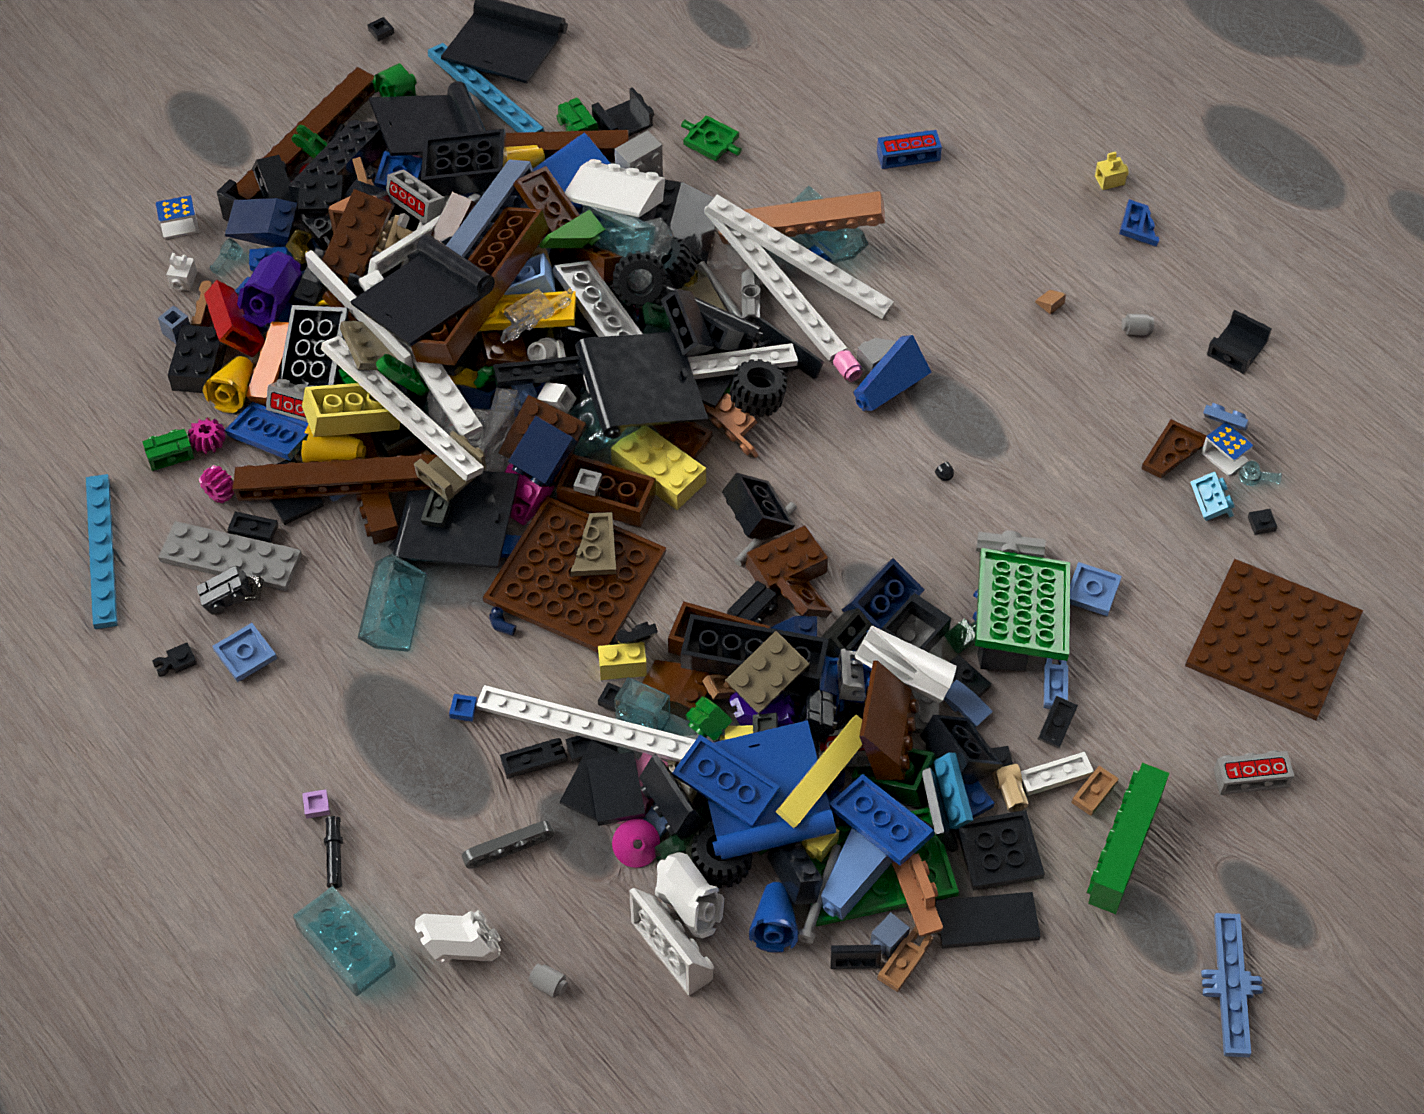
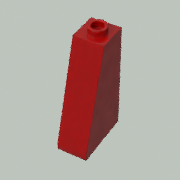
M216 280L204 293L218 339L253 358L262 348L265 340L256 325L245 320L243 309H239L237 305L238 295L234 288Z

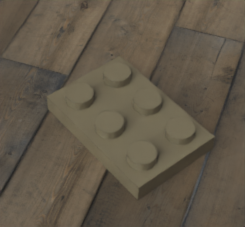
M775 631L725 681L757 714H761L810 666V663Z

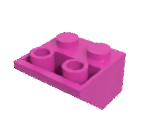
M509 464L504 472L518 474L512 470V464ZM527 473L519 477L510 516L522 525H526L535 516L546 497H550L555 487L553 484L550 487L543 484L541 487L530 481L532 476Z

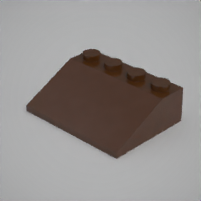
M878 660L873 661L859 737L876 780H904L905 772L909 770L910 766L908 754L913 748L911 736L912 732L916 730L915 713L919 711L918 699L914 698L912 689Z

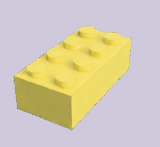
M358 383L305 387L302 408L313 437L399 430L400 421Z
M634 426L611 447L613 465L656 478L655 495L676 510L706 484V467L648 426Z

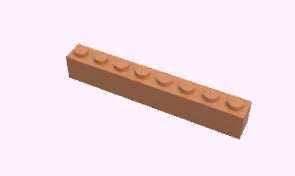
M881 191L744 209L747 213L788 237L806 233L816 234L821 231L833 232L844 228L855 229L859 226L867 225L877 226L878 224L885 223L884 200ZM718 230L722 243L731 245Z

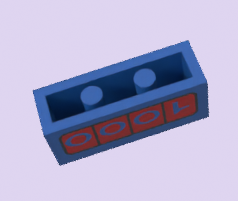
M937 130L880 137L877 140L876 152L881 168L888 169L940 161L942 146Z

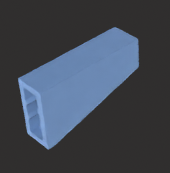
M851 828L821 894L824 911L832 917L837 916L841 920L845 918L893 861L854 828Z

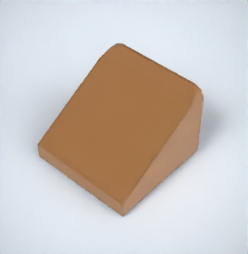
M1049 290L1035 300V303L1051 314L1065 304L1066 294Z

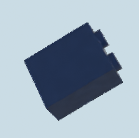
M535 416L508 462L513 465L512 470L523 476L527 473L532 476L530 481L541 487L543 484L550 487L577 441Z

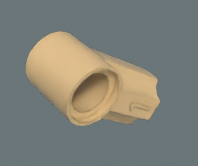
M1018 764L1003 766L993 772L995 785L1002 792L1008 812L1022 811L1027 808L1028 801L1022 787V775Z

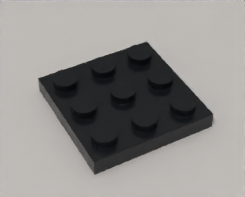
M1026 810L976 818L956 829L973 891L1044 878V869Z

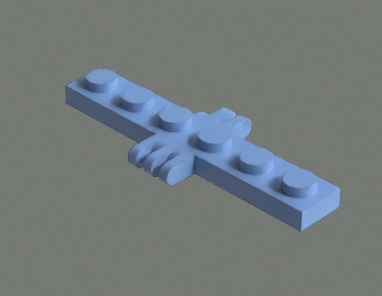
M1215 913L1214 926L1218 970L1205 969L1201 971L1203 978H1212L1202 980V986L1209 987L1203 989V996L1220 997L1224 1056L1250 1057L1251 1043L1247 998H1252L1253 994L1263 993V987L1259 986L1262 984V977L1252 976L1250 971H1245L1240 914Z

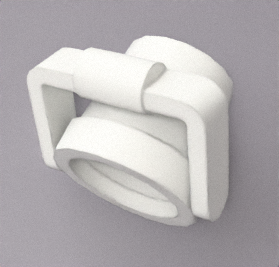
M550 337L542 338L532 343L527 350L530 361L566 357L562 341H557Z

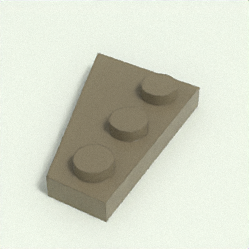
M341 321L340 330L358 370H378L376 361L384 354H389L396 358L362 321Z
M612 512L590 513L574 565L571 569V576L616 574Z

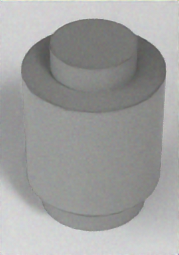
M1127 314L1126 318L1122 319V330L1125 331L1126 335L1147 336L1148 333H1153L1154 318L1149 317L1148 314Z
M537 964L529 976V982L533 983V987L553 998L557 995L561 996L568 985V982L565 981L566 975L546 964L543 966Z

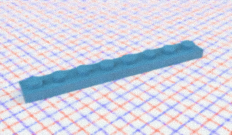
M444 43L428 49L429 58L456 81L465 83L469 92L516 132L544 131V128L475 69L442 60L441 55L447 49Z
M108 474L86 477L94 629L118 626L110 479Z

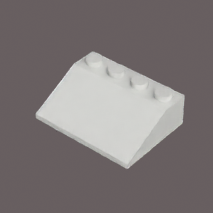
M591 159L581 165L564 193L574 203L640 217L663 202L665 178L658 176L654 172L642 173L636 168L625 169L620 168L618 164L607 165L601 163L600 160Z
M636 888L629 890L631 923L688 996L711 982L714 969L712 962L708 957H703L700 954L699 947L693 938L688 939L682 924L678 920L674 921L669 915L670 910L663 901L660 903L654 895Z

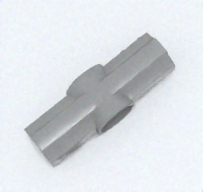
M747 269L742 273V319L755 324L756 320L760 318V279L752 269Z
M1005 531L1002 534L978 532L976 552H980L981 548L1044 558L1046 541L1045 539L1022 537L1016 531Z

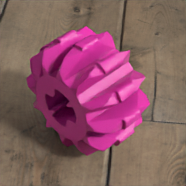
M209 417L204 421L198 419V423H191V429L188 430L190 445L195 448L197 453L202 450L205 454L210 450L215 453L216 447L222 448V442L226 439L224 427L222 424H219L217 419L210 420Z
M213 465L207 468L199 478L201 488L216 503L223 504L235 494L233 491L234 481L227 474V471L223 470L220 466Z

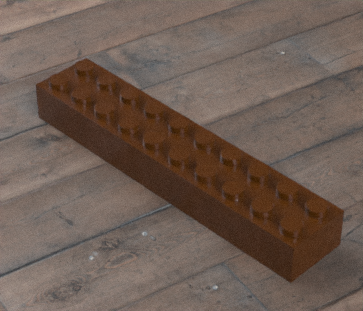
M505 207L468 258L470 262L493 276L495 279L493 290L411 346L417 362L445 365L456 364L549 231L542 209Z

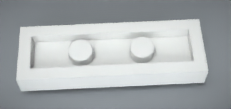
M1085 752L1021 771L1022 786L1026 795L1030 796L1088 778L1093 774L1094 770Z

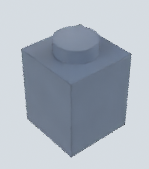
M172 306L158 317L162 334L177 344L181 326L190 325L188 316L175 306Z
M890 913L872 932L870 943L872 945H881V954H885L890 958L904 937L907 938L909 935L910 927Z

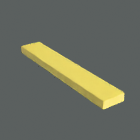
M858 715L852 717L776 810V813L792 828H795L863 745L859 737L862 719Z

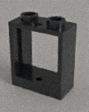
M914 593L881 630L899 638L894 633L913 614L935 629L930 637L920 646V649L929 653L949 631L951 617Z

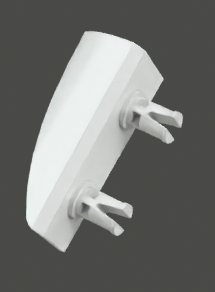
M874 626L870 627L855 654L857 660L871 668L873 661L878 660L910 689L936 703L943 701L947 691L950 689L956 671V665Z

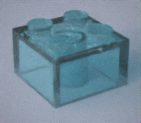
M627 677L614 699L616 719L663 731L670 720V695Z

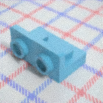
M1214 471L1190 482L1205 521L1225 513L1229 517L1234 516L1232 508L1235 505L1231 496H1226L1225 490H1228V487L1223 477L1219 479Z

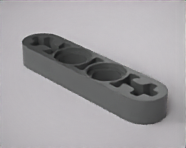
M541 821L471 847L464 851L461 857L466 868H477L543 843L552 838L554 832L549 821Z

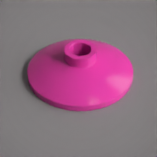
M632 819L625 821L616 829L613 835V852L617 859L626 866L635 868L646 866L656 858L659 852V834L656 828L645 820ZM637 839L642 842L640 848H634L633 846L634 841Z

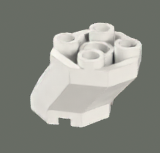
M678 852L668 855L665 860H661L657 865L656 897L660 898L665 904L673 906L693 936L702 939L713 935L716 928H712L715 922L720 923L723 918V895L717 893L719 891L717 887L707 883L687 854Z
M479 910L476 912L470 911L464 916L423 914L415 921L417 933L422 931L424 937L421 938L422 944L436 961L441 960L442 964H446L452 959L493 961L500 956L501 949L498 942L501 941V938L494 928L490 929L488 927L485 916Z

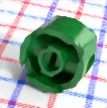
M398 63L374 75L375 93L379 92L380 97L416 96L415 85L417 80L412 73H408L402 64Z

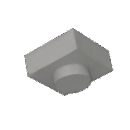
M581 468L573 485L574 491L595 496L602 480V474Z

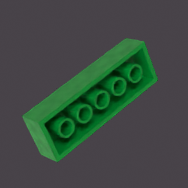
M1145 763L1141 764L1139 771L1134 769L1129 787L1126 789L1121 807L1118 809L1113 827L1110 829L1105 847L1102 849L1097 867L1092 874L1087 894H1090L1088 904L1113 914L1117 913L1162 798L1169 772Z

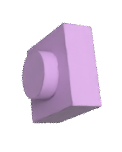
M326 789L302 793L306 819L330 815Z

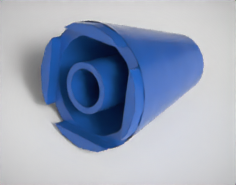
M773 882L764 889L749 929V940L751 942L753 940L756 943V947L760 950L783 952L785 947L790 946L791 949L796 945L799 933L789 894L781 882Z

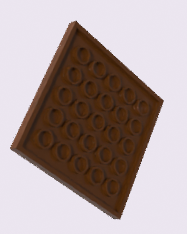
M547 496L483 596V602L493 607L502 608L503 611L598 653V646L611 645L613 637L620 631L664 557L666 547L613 525L616 574L571 576V569L583 538L582 535L589 514Z
M1234 558L1186 661L1185 667L1316 721L1363 610Z

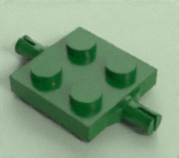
M707 115L696 124L686 119L681 124L682 128L690 131L683 139V145L716 162L727 151L736 156H739L742 148L733 145L739 138V132Z

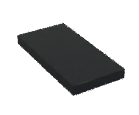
M1033 892L935 901V907L943 925V930L939 931L942 949L1040 940L1041 936Z

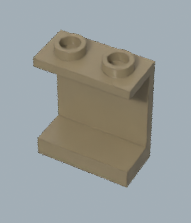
M452 431L450 436L484 466V471L487 467L483 451L478 447L474 448L470 445L465 436H459L456 432ZM438 456L428 464L422 459L414 463L417 477L447 502L474 479L465 481Z

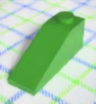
M588 210L548 234L539 246L540 248H583L588 244L593 246L601 239L600 234L605 229L591 210Z

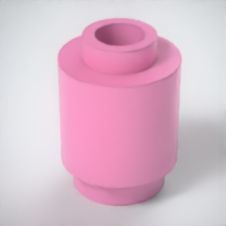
M840 351L834 356L833 365L845 380L854 382L861 377L863 373L862 367L850 351Z

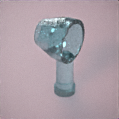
M228 238L220 250V255L210 265L209 269L213 273L218 274L219 269L227 259H240L243 253L242 247L232 238Z
M1255 461L1247 462L1239 472L1240 481L1246 485H1256L1260 480L1277 482V484L1281 483L1282 473L1263 472Z

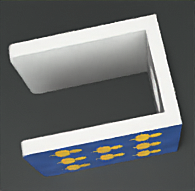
M191 195L156 202L158 220L161 223L164 239L200 233Z
M1225 422L1206 436L1201 454L1227 476H1231L1248 463V459L1244 454L1252 449L1253 444Z

